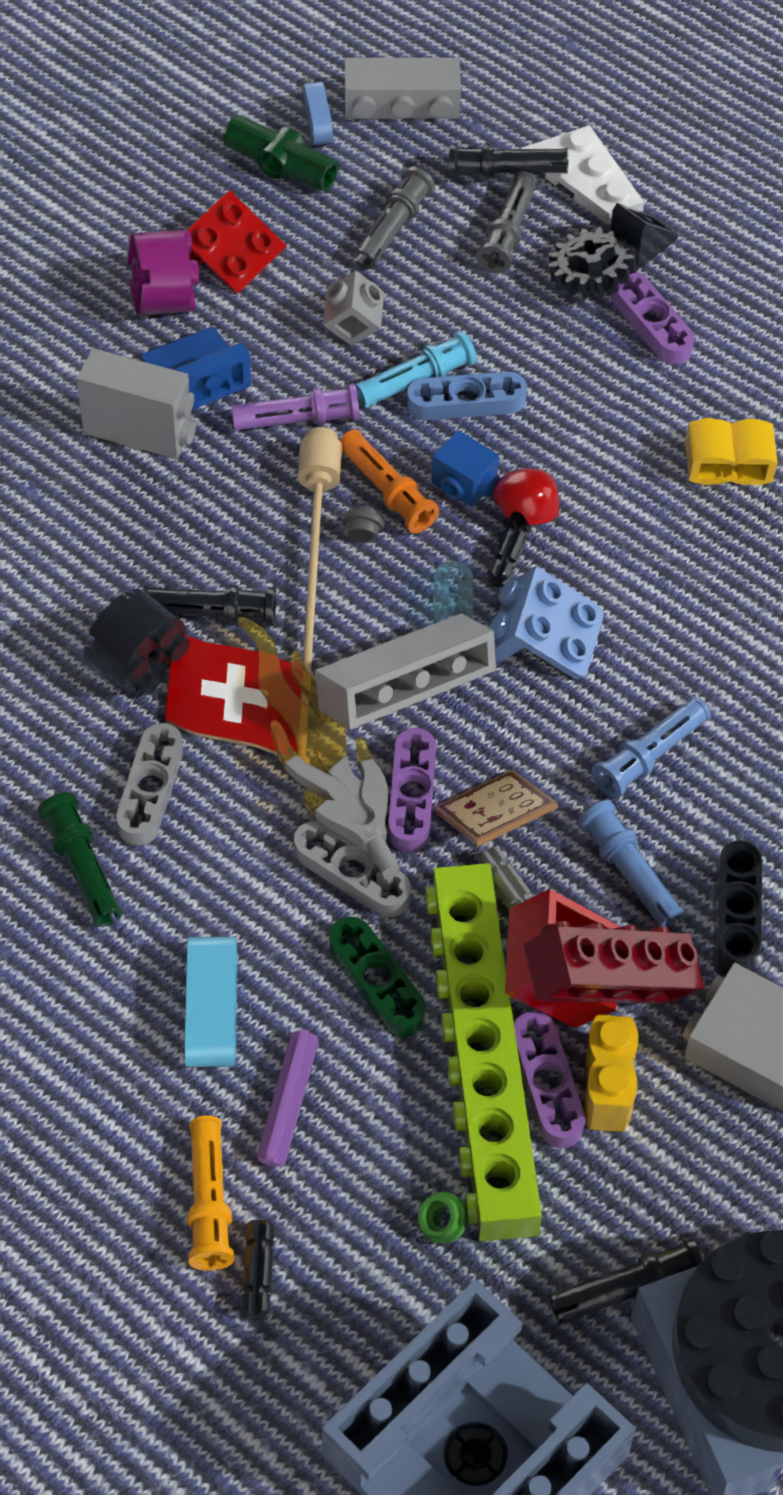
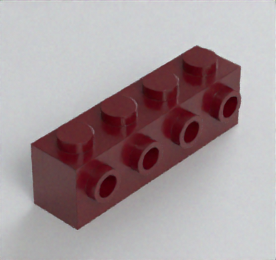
M560 921L545 925L541 928V935L523 943L536 1000L671 1004L704 989L697 961L698 955L693 945L691 934L672 933L668 927L638 931L636 925L605 929L604 924L594 923L579 928L571 927L568 921Z

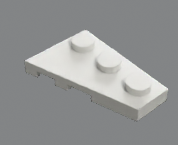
M590 125L521 148H568V174L545 173V178L552 184L557 185L560 183L573 192L575 201L607 225L611 224L612 210L616 203L643 212L644 201Z

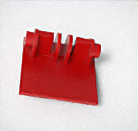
M230 190L188 228L192 243L189 260H196L198 265L204 262L237 295L287 247Z

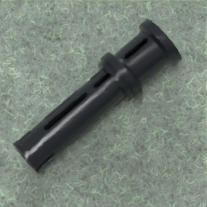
M450 144V179L457 180L459 176L482 175L483 179H490V177H494L495 173H518L521 171L568 174L569 159L567 157L569 152L568 148L495 150L494 146H490V144H483L482 148H459L457 144Z
M231 585V587L226 588V591L154 588L144 586L143 591L174 615L224 617L225 622H229L232 625H236L238 621L265 622L266 626L273 627L275 624L277 608L276 587H268L266 591L240 590L238 585Z
M689 1236L682 1239V1245L657 1254H653L651 1251L642 1253V1256L638 1257V1263L557 1292L548 1293L550 1304L555 1306L552 1308L558 1324H565L569 1320L634 1298L639 1287L697 1267L703 1259L694 1239Z

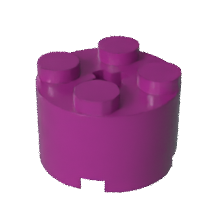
M188 229L140 232L129 235L127 260L128 265H132V278H129V287L136 314L154 315L195 311V294L191 285L199 284V269L196 260H189L192 243Z

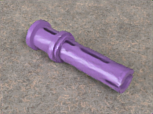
M355 383L349 384L347 389L324 392L320 388H315L309 392L310 396L242 405L233 404L231 408L234 430L239 431L241 429L313 421L314 424L323 426L326 421L351 418L353 422L360 421ZM346 403V404H344V405H337V406H329V407H327L328 405H332V404ZM311 407V409L299 410L300 408ZM291 410V412L255 416L260 413Z

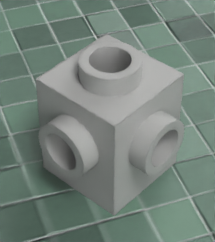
M355 270L343 279L334 281L327 288L323 326L351 346L381 329L384 291L374 282L369 281Z

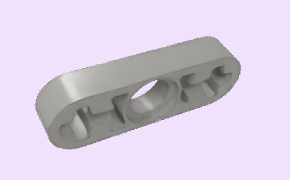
M167 723L154 724L148 727L142 734L116 813L119 836L127 844L133 846L146 845L152 842L158 835L183 757L182 736L180 731L173 725ZM162 741H167L169 746L164 747L160 763L156 761L155 747H159ZM147 776H155L163 781L162 786L153 792L143 791L137 784L142 778ZM139 805L145 807V822H141L138 828H133L130 822L137 820Z
M309 821L298 827L294 834V853L298 862L378 915L396 917L408 909L411 901V883L404 873L398 870L394 875L384 877L368 850L362 852L354 842L329 829L320 821ZM319 839L323 840V849L319 846H314L311 850L307 849V841L316 843ZM328 854L332 856L330 863H328ZM356 860L364 865L365 871L360 876L347 877L339 871V867L346 861ZM374 874H376V883L372 881ZM393 887L398 889V897L395 895H389L386 899L381 897L382 889L387 892L392 890Z

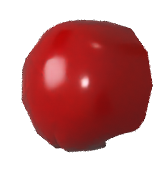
M536 468L516 469L503 475L495 485L494 503L500 506L507 518L511 516L512 512H520L523 514L526 523L529 525L548 523L559 516L558 486L554 478L544 470Z

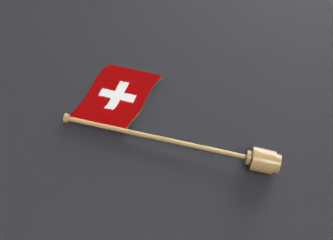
M325 427L312 428L305 433V437L300 442L298 481L302 486L314 492L303 666L259 651L204 642L185 635L184 637L190 641L186 654L179 661H171L165 715L166 723L199 737L253 746L289 760L298 755L310 765V760L306 758L322 493L333 489L339 484L341 473L342 444L335 431Z

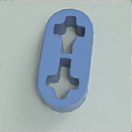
M323 82L303 84V102L312 145L333 144L332 120Z

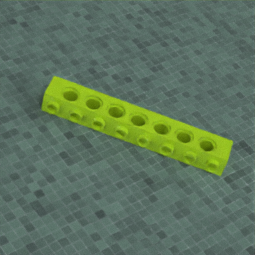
M486 863L434 868L433 886L425 887V902L427 915H436L437 928H430L433 957L441 956L443 970H436L438 999H447L449 1012L441 1014L444 1043L452 1042L454 1057H447L448 1080L450 1087L458 1086L460 1101L453 1102L454 1126L456 1132L464 1131L466 1147L459 1148L460 1172L462 1178L470 1177L472 1194H465V1206L468 1212L467 1224L477 1225L479 1242L537 1237L540 1233L542 1213L510 996L505 994L506 967L491 865ZM456 916H466L472 920L459 922L453 918ZM463 957H471L477 960L478 962L474 964H464L460 962L459 959ZM475 999L481 1001L484 1005L470 1007L463 1002ZM481 1042L487 1044L490 1049L476 1051L469 1045ZM487 1086L496 1090L497 1093L492 1096H483L478 1094L475 1089ZM487 1131H495L504 1138L497 1142H490L482 1138L481 1134ZM493 1177H502L509 1181L511 1185L503 1189H497L490 1186L487 1180Z

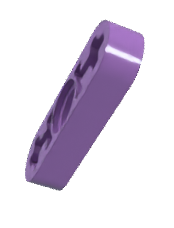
M636 271V273L630 274L631 282L629 284L619 282V291H612L611 293L613 304L658 358L665 363L674 365L688 361L692 355L694 334L643 274ZM654 312L663 319L658 322H649L642 315Z
M410 728L403 731L395 741L388 837L393 847L406 853L417 852L423 849L430 838L436 741L428 731L420 728ZM411 746L420 747L419 767L410 766ZM407 782H417L425 788V792L419 797L410 798L404 796L399 789ZM406 813H415V829L412 835L404 834Z
M527 1012L519 1016L514 1023L521 1076L541 1137L547 1144L555 1148H569L578 1143L583 1135L585 1113L553 1020L541 1012ZM529 1029H534L537 1035H542V1055L535 1057L536 1049L533 1040L526 1037V1031ZM550 1069L560 1075L562 1082L554 1089H543L536 1084L534 1076L540 1070ZM561 1101L560 1110L563 1119L571 1121L568 1131H562L559 1124H554V1104Z

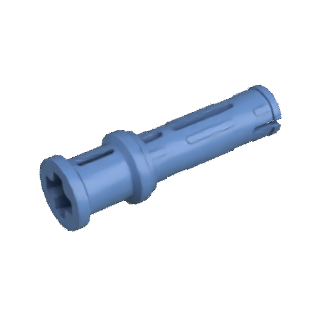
M692 696L684 705L660 721L641 738L624 741L618 748L619 752L606 762H597L591 770L592 777L598 788L605 795L613 799H618L624 795L626 786L636 778L646 777L652 772L654 761L677 745L700 724L710 719L711 713L706 703L699 697ZM676 724L679 725V728L663 740L661 739L664 733ZM621 767H624L623 772L620 771Z
M604 800L593 805L581 815L577 825L583 832L590 833L600 847L599 855L603 861L608 862V864H615L657 922V926L671 928L676 925L672 917L675 916L680 921L685 916V912L679 907L637 849L638 837L632 830H626L614 814L616 807L611 800Z

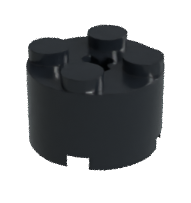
M137 588L132 590L135 596L127 599L125 596L120 595L101 612L89 631V634L95 639L91 649L86 645L84 646V656L87 661L126 692H140L143 696H147L158 687L161 681V674L169 667L171 661L177 662L186 654L190 641L184 637L185 625L183 621L145 591Z

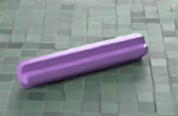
M301 1029V1031L291 1033L257 1153L258 1161L270 1168L283 1167L285 1165L319 1043L318 1037L311 1034L308 1030Z

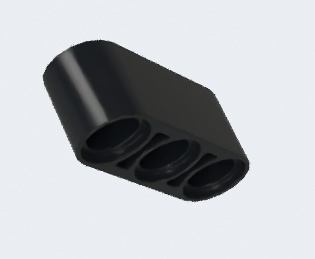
M742 840L732 841L722 849L714 880L713 967L717 975L724 978L734 962L754 972L762 943L763 860L761 852L756 846ZM730 868H739L746 873H738ZM731 908L741 909V910L744 911L746 914H737V913L732 912V911L729 910V909H731ZM728 950H739L743 952L745 956L733 955Z

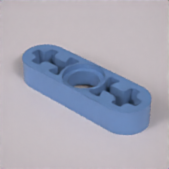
M514 372L421 378L412 382L408 387L407 409L413 417L420 420L512 414L520 411L525 406L527 383L521 375ZM467 390L476 393L478 397L473 401H462L456 397V394ZM504 390H510L511 395H506ZM486 391H490L489 398H485ZM444 394H448V401H444ZM422 397H428L429 402H423Z

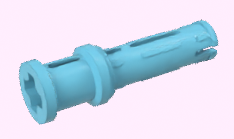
M463 331L455 332L453 338L437 346L432 344L424 346L420 356L392 367L365 381L356 383L359 404L366 409L370 405L408 389L409 385L417 379L444 377L447 372L463 365L467 367L475 365L477 357L470 338Z

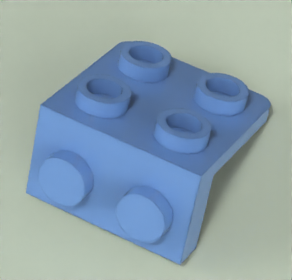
M535 566L516 580H509L499 595V601L502 602L499 613L489 627L494 631L495 661L500 663L525 647L572 678L580 679L584 677L588 672L603 621L604 612L602 608L538 566Z

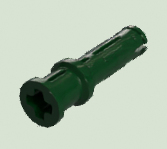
M63 792L50 796L39 805L37 812L40 820L47 822L54 837L52 840L54 851L61 856H65L92 915L94 924L98 927L113 924L115 920L111 913L113 912L115 918L120 919L123 911L118 905L92 849L93 832L90 826L82 822L77 811L79 804L76 795L70 792Z

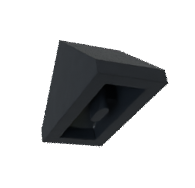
M616 203L612 210L610 231L617 230L618 238L626 235L629 237L630 245L635 247L636 270L672 245L679 236L648 213L620 203Z

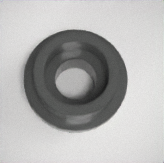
M356 506L353 510L346 511L341 521L345 527L344 534L348 538L366 543L376 541L378 534L383 532L385 521L378 516V512L366 506Z

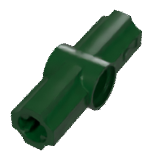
M235 115L228 122V127L223 135L224 146L256 160L259 168L267 176L274 179H281L286 174L320 191L327 192L333 186L336 175L339 172L338 160L306 146L303 138L295 130L288 127H282L276 132L248 118Z

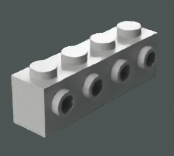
M460 613L316 669L319 711L351 730L496 671L494 631Z

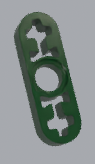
M345 917L336 921L329 932V950L342 971L389 1033L397 1037H410L418 1033L424 1025L426 1011L425 1001L365 921L357 917ZM348 935L352 940L359 937V951L363 955L359 961L358 952L350 943L342 945L343 936ZM380 967L388 971L391 978L384 985L373 986L365 981L363 975L370 968ZM395 992L396 1001L402 1009L409 1010L412 1008V1018L407 1019L402 1014L395 1017V1002L391 998Z

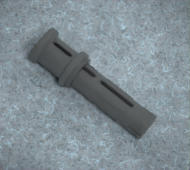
M415 166L406 168L402 173V181L397 189H392L388 193L384 211L353 252L352 256L356 258L354 261L360 267L370 270L376 266L402 225L416 217L420 209L419 204L423 198L432 194L435 188L434 180L425 170Z
M521 171L515 174L499 216L488 225L486 229L487 240L476 253L478 264L490 273H504L509 269L512 263L511 252L517 248L521 241L519 227L538 184L536 177L529 172ZM518 203L516 210H512L514 204ZM503 232L506 233L504 239L501 238ZM497 252L496 261H492L494 253Z

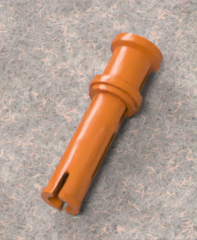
M350 430L340 439L342 453H345L383 493L385 506L391 511H397L404 518L405 526L411 533H420L429 528L438 517L439 506L433 500H427L418 491V485L411 477L401 476L361 435L362 433L359 430Z

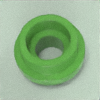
M438 1192L429 1196L422 1203L418 1212V1222L421 1231L429 1240L440 1244H448L457 1240L464 1233L468 1223V1212L464 1202L458 1196L448 1192ZM448 1209L450 1211V1221L446 1227H442L440 1216L443 1211Z

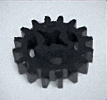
M598 227L595 233L581 229L579 237L571 234L566 235L567 243L557 242L555 244L556 252L549 253L550 264L548 265L551 281H555L558 291L566 288L567 296L572 297L577 292H581L583 299H587L590 293L597 294L599 298H602L607 289L618 292L619 282L629 284L631 282L630 274L636 273L635 247L630 245L627 235L618 238V232L615 229L608 234H603L602 227Z

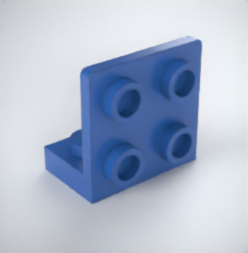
M215 327L206 328L142 354V362L188 374L189 392L194 394L192 410L251 387L249 351L243 342L228 347Z

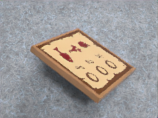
M512 769L435 806L434 809L440 817L479 847L557 809L558 805L555 800Z

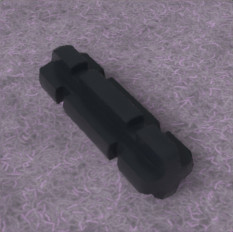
M520 512L511 514L507 523L508 528L504 530L495 551V559L491 561L487 570V581L492 585L497 584L500 587H504L511 580L512 570L516 568L526 544L525 539L528 538L531 532L532 525L526 523L523 514Z
M251 1220L246 1226L247 1247H245L243 1291L245 1293L242 1294L241 1309L242 1316L246 1320L263 1321L270 1316V1294L268 1293L271 1292L273 1248L271 1247L274 1244V1225L268 1220Z

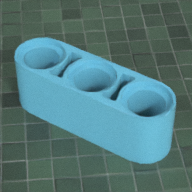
M188 937L185 1017L186 1067H235L237 937Z

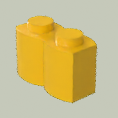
M703 418L689 422L685 439L689 481L704 485H717L730 481L741 485H763L773 482L778 462L772 423L753 418L733 423L714 418Z
M597 1015L592 1022L585 1057V1071L588 1081L583 1106L585 1121L590 1130L625 1132L630 1123L637 1092V1075L634 1062L638 1047V1030L632 1017Z

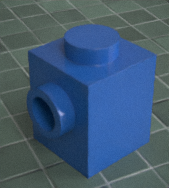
M458 430L432 456L431 483L441 488L449 497L459 499L472 508L483 496L487 497L493 493L495 485L500 479L498 474L499 454Z

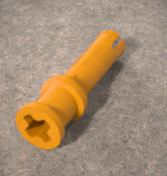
M199 1116L192 1119V1123L190 1122L189 1124L191 1130L194 1205L190 1207L187 1213V1224L192 1228L193 1249L188 1254V1263L191 1267L198 1270L214 1271L229 1267L235 1260L234 1251L229 1247L228 1225L232 1223L233 1218L231 1209L224 1203L221 1145L222 1122L214 1116Z

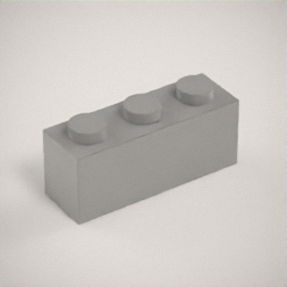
M345 58V119H460V58Z

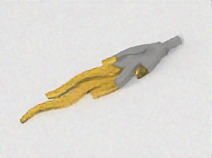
M240 617L238 625L254 640L259 651L258 680L260 692L268 703L282 715L296 739L298 752H295L290 746L281 724L276 720L271 722L270 732L280 762L284 769L298 783L309 789L303 793L304 805L317 820L334 832L354 842L362 852L369 850L384 877L394 875L400 867L386 844L385 819L388 787L385 776L368 750L366 740L363 737H359L356 740V763L363 778L362 781L353 774L349 765L346 727L319 711L316 679L303 666L300 652H292L291 675L300 690L310 700L311 707L301 701L286 683L281 672L274 640L265 629L245 617Z

